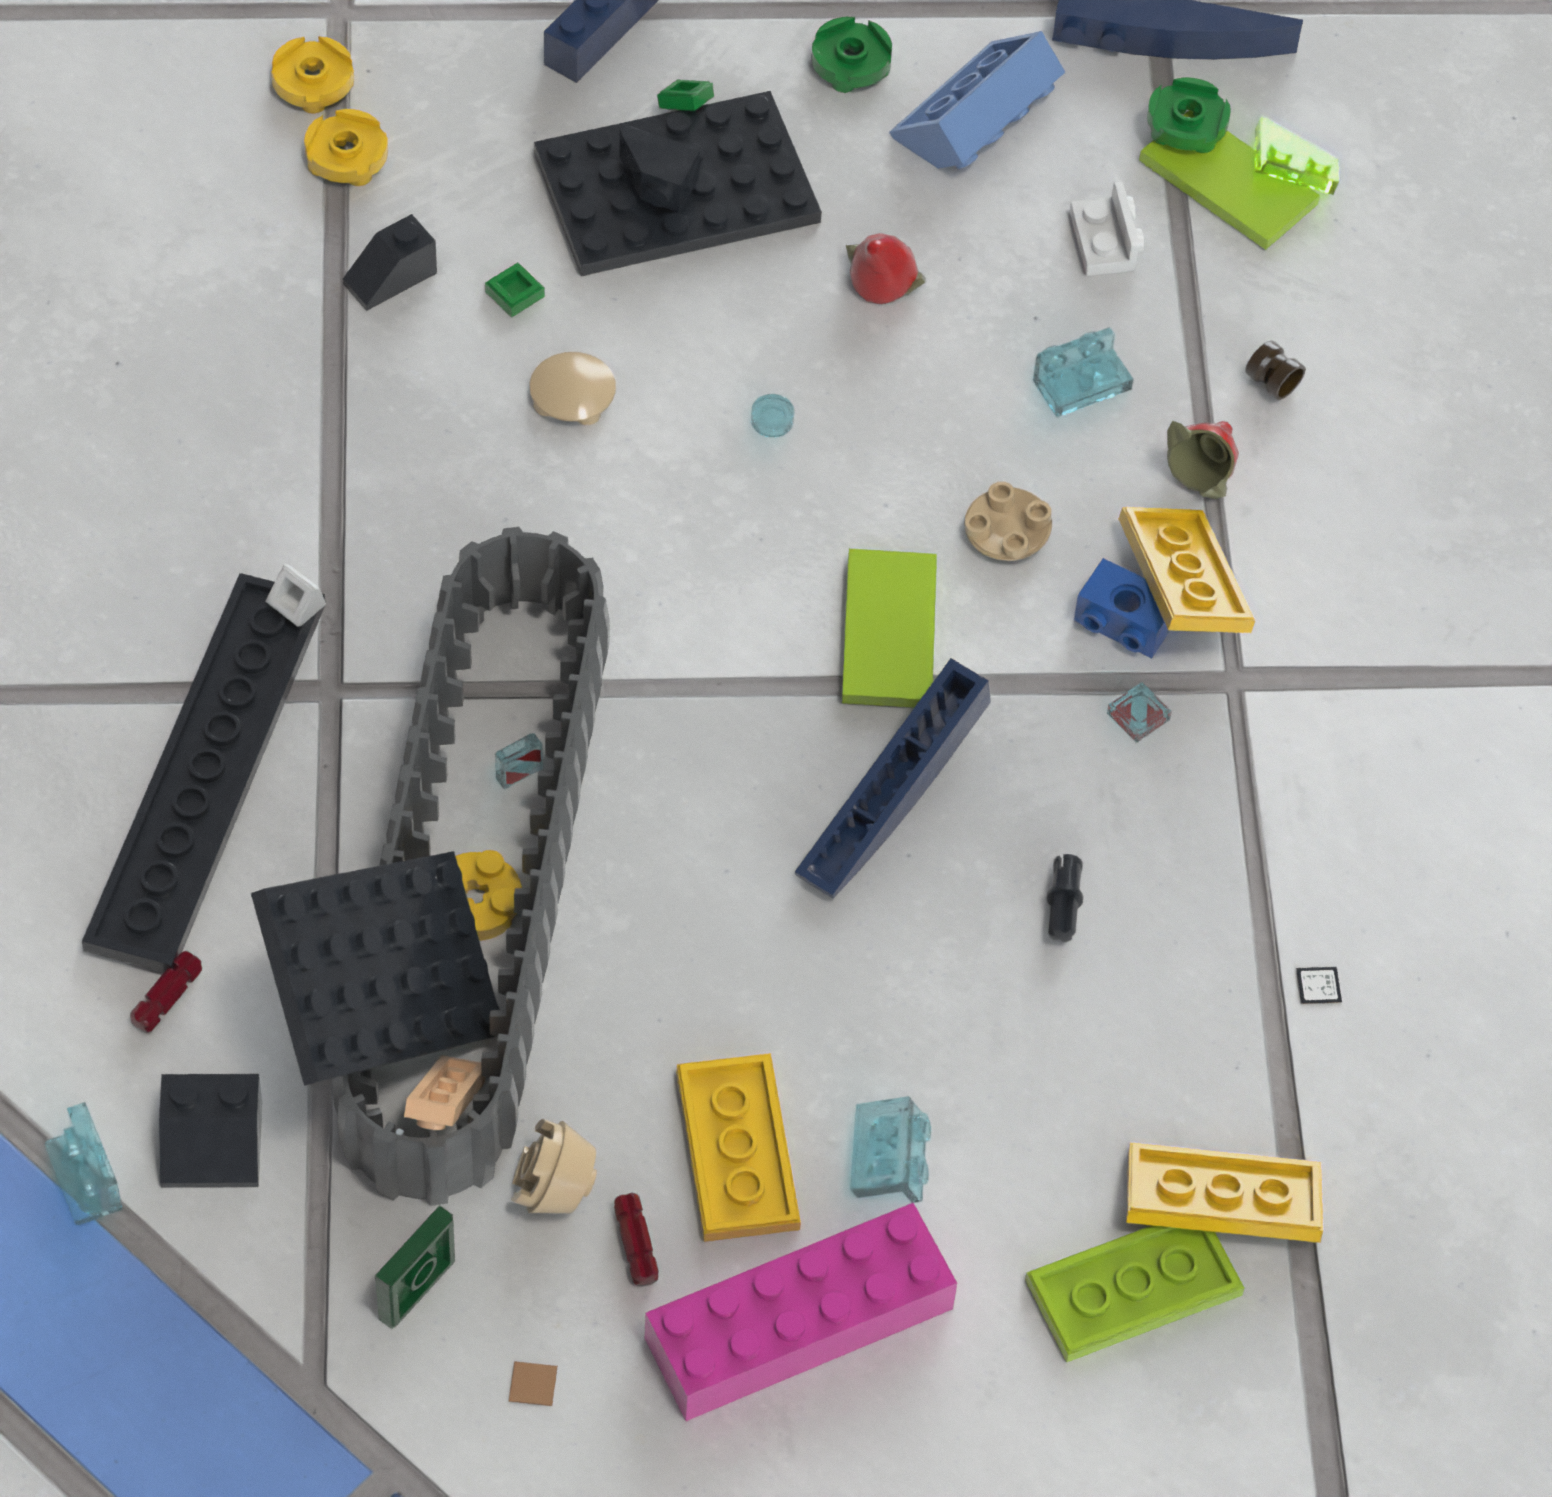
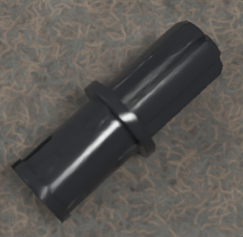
M1063 854V867L1061 866L1062 858L1060 856H1057L1053 861L1052 888L1047 892L1046 900L1051 906L1048 934L1053 940L1069 942L1076 933L1077 911L1083 904L1084 896L1080 891L1083 862L1078 856Z

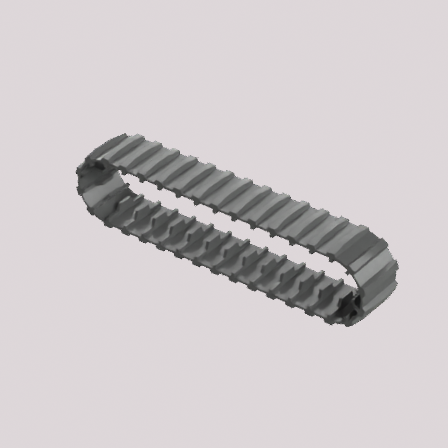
M520 527L503 528L502 535L490 538L480 544L471 541L460 550L459 562L451 575L443 576L437 612L434 615L429 639V650L426 651L420 680L421 688H418L412 726L409 728L403 757L404 765H401L395 793V804H392L386 834L387 844L383 845L379 866L431 856L430 836L424 834V822L438 821L439 797L433 795L432 783L447 782L448 777L447 758L441 756L440 745L455 744V720L449 718L448 708L462 707L464 702L463 682L457 680L456 670L471 669L472 665L471 644L465 643L464 633L479 632L480 624L484 621V612L487 610L491 611L495 606L511 602L512 609H518V601L543 603L549 605L550 614L555 615L559 609L563 611L564 620L569 621L568 645L576 647V656L561 657L560 682L569 684V693L554 694L553 719L561 722V731L546 732L545 757L554 759V770L538 771L537 776L538 795L546 798V809H531L530 834L538 836V848H526L522 851V873L530 875V888H515L514 913L522 915V928H510L506 931V953L514 955V969H499L498 993L506 996V1010H491L489 1016L490 1034L498 1037V1052H482L481 1056L482 1076L490 1078L489 1094H474L473 1109L467 1114L468 1123L461 1119L456 1124L457 1131L438 1136L437 1130L429 1129L428 1137L405 1136L404 1130L400 1128L396 1130L395 1124L390 1121L383 1128V1116L380 1108L366 1111V1105H377L379 1100L378 1081L372 1079V1069L332 1079L339 1143L344 1156L352 1170L361 1169L369 1179L376 1183L378 1194L393 1201L398 1196H404L414 1199H426L430 1206L448 1204L449 1196L462 1192L473 1185L482 1188L494 1178L495 1165L502 1150L512 1147L517 1127L518 1106L520 1105L526 1080V1065L528 1064L534 1039V1024L542 997V983L550 956V943L556 925L558 903L565 878V865L571 847L573 825L578 810L580 790L586 769L588 748L594 728L595 712L600 696L602 675L610 642V617L606 598L603 597L604 586L601 570L593 557L584 558L576 549L569 545L568 537L555 531L549 535L523 532Z

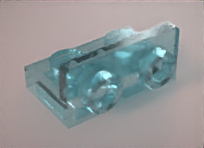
M1111 327L1097 332H1088L1076 340L1059 346H1050L1037 354L1033 382L1056 417L1132 390L1134 379L1113 349L1115 333Z
M909 1096L856 1104L850 1190L857 1198L903 1192L911 1203L922 1202L923 1185L927 1184L929 1180V1169L925 1159L926 1142L931 1139V1123L927 1114L923 1113Z
M86 1102L67 1108L70 1127L63 1129V1135L45 1142L46 1152L76 1225H81L122 1210L118 1183Z

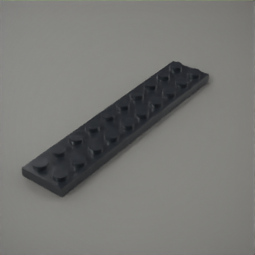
M239 573L82 939L83 951L165 972L168 968H174V961L184 949L324 607L302 626H296L265 602L275 583L274 581Z

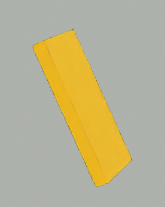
M1122 507L1118 520L1168 630L1252 632L1255 624L1253 614L1203 510Z
M771 1053L677 1064L676 1074L704 1242L800 1230L801 1221Z
M1130 1142L1127 1165L1126 1223L1321 1243L1323 1234L1321 1162Z

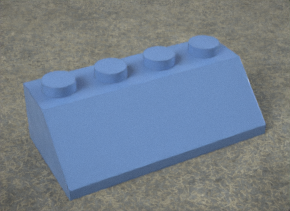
M1042 31L991 41L889 133L894 140L938 169L956 166L957 169L964 168L978 158L976 152L1003 136L1004 132L1002 129L1008 123L1024 117L1030 110L1028 105L1034 100L1040 99L1052 92L1055 88L1053 83L1065 73V70Z

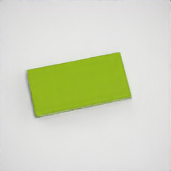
M1189 110L1183 116L1193 118L1194 112ZM1229 131L1215 144V148L1208 153H1199L1195 150H1181L1169 145L1158 144L1154 140L1140 151V162L1265 250L1314 209L1319 202L1320 195Z
M849 548L842 703L914 708L933 683L937 554Z
M1153 1225L1026 1272L1025 1282L1066 1363L1240 1297L1245 1289L1215 1232Z

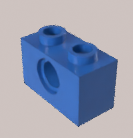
M1102 558L1078 594L1074 621L1082 624L1083 627L1091 632L1100 633L1121 643L1129 651L1139 652L1152 659L1170 630L1167 629L1145 578Z

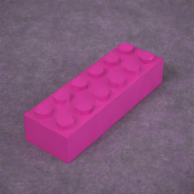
M913 1202L645 1312L644 1339L685 1421H688L953 1310L958 1283Z

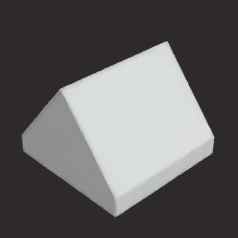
M283 564L265 601L296 626H302L326 605L320 588L289 564Z

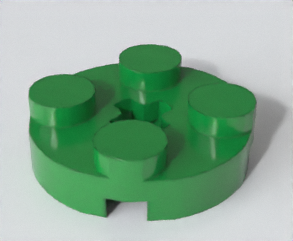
M855 17L835 18L824 23L816 32L815 40L812 43V66L820 77L831 83L833 89L841 93H848L854 90V88L875 84L889 75L892 41L888 33L875 22L868 20V25H865L863 23H855ZM846 49H849L853 53L860 52L859 55L856 56L844 54Z
M1191 77L1173 79L1172 85L1166 86L1162 90V85L1156 88L1149 99L1147 122L1151 128V138L1158 144L1169 145L1181 150H1195L1199 153L1211 152L1215 148V144L1225 136L1228 129L1231 108L1227 98L1226 102H1224L1218 95L1219 89L1213 84ZM1186 110H1191L1194 112V117L1189 118L1183 116L1182 114H1184Z

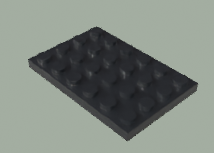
M771 91L702 105L695 111L679 110L534 142V155L581 276L821 223L822 211ZM623 124L700 150L699 179L680 213L664 207L654 206L640 199L619 158L620 128Z
M454 851L264 888L251 893L304 1086L497 1037L490 1034L489 1016L491 1010H500L495 998L488 973V965L482 952L475 927V919L470 909L462 881V873Z

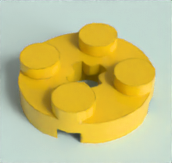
M318 36L319 42H305V37L292 39L275 52L272 60V86L276 93L286 102L302 107L305 112L311 114L320 113L326 106L341 100L354 85V70L349 51L341 43L328 37ZM308 69L314 72L319 69L320 73L317 75H306L305 70Z
M356 109L336 110V116L323 120L322 115L315 119L309 125L304 137L305 155L309 171L313 175L321 176L333 182L350 183L354 186L368 184L372 179V175L384 166L388 157V138L386 132L384 133L380 128V122L371 114ZM346 142L353 143V148L349 150L336 147L344 146Z
M494 850L467 852L456 855L466 894L469 890L473 889L485 892L483 894V901L480 903H474L472 898H468L470 909L475 919L479 941L501 935L512 925V919L517 915V913H514L515 888H522L518 874L511 865L504 861L502 854Z

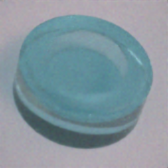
M778 394L763 395L752 405L751 424L763 436H783L793 427L794 406L784 396Z

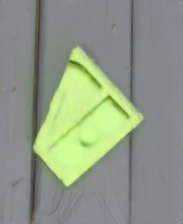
M1260 117L1255 128V172L1334 195L1339 184V160L1271 120Z

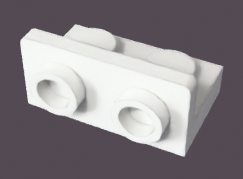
M1114 182L1112 197L1071 201L1069 213L1086 276L1135 271L1138 253L1144 252V236L1141 228H1135L1134 199L1132 196L1126 195L1123 182Z

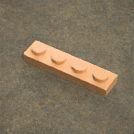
M441 1055L407 1097L404 1117L416 1119L418 1126L431 1130H443L446 1128V1125L453 1126L472 1101L474 1094H477L485 1083L486 1077L482 1076L481 1062Z

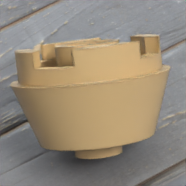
M541 1119L535 1125V1132L541 1134L538 1141L533 1142L530 1148L524 1146L519 1158L512 1184L521 1187V1190L518 1193H514L511 1201L526 1206L528 1213L570 1214L578 1207L583 1196L587 1197L593 1188L597 1170L593 1169L596 1159V1148L564 1121L556 1124Z

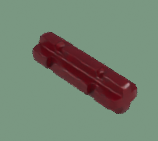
M189 951L181 952L174 961V968L166 969L145 994L144 997L147 1000L140 1001L130 1012L131 1023L145 1033L152 1031L161 1021L158 1016L160 1014L166 1015L188 988L186 983L193 982L201 973L203 968L201 965L202 961Z
M633 1192L619 1195L614 1200V1210L617 1221L620 1223L619 1229L627 1261L630 1263L629 1269L632 1281L637 1286L653 1284L658 1280L659 1270L656 1258L652 1253L653 1247L645 1216L642 1214L643 1208L640 1196Z

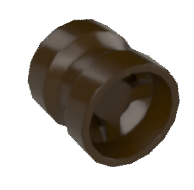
M1273 340L1261 345L1250 357L1245 368L1248 376L1256 382L1265 383L1267 391L1278 400L1286 398L1297 388L1306 371L1305 366L1297 359L1287 358L1284 355V349Z

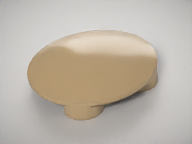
M564 352L545 359L535 368L530 379V394L533 400V407L538 414L551 416L563 421H578L583 425H591L599 421L601 413L613 401L616 391L615 378L610 368L600 359L581 352Z
M996 482L989 487L988 492L980 495L969 506L964 521L965 533L970 543L979 552L988 557L999 560L1023 559L1039 551L1048 541L1052 531L1051 507L1031 492L1013 488L1007 482Z

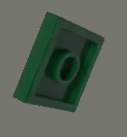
M439 1205L375 1275L378 1320L391 1329L393 1327L396 1328L455 1262L453 1214Z

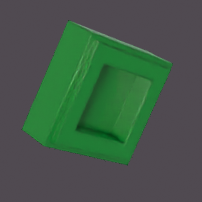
M677 79L657 94L658 105L662 109L695 111L714 97L713 83H710V81Z
M517 262L485 282V293L512 318L544 298L545 287Z

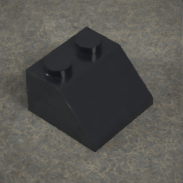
M161 1074L159 1108L161 1188L259 1187L262 1093L259 1074Z

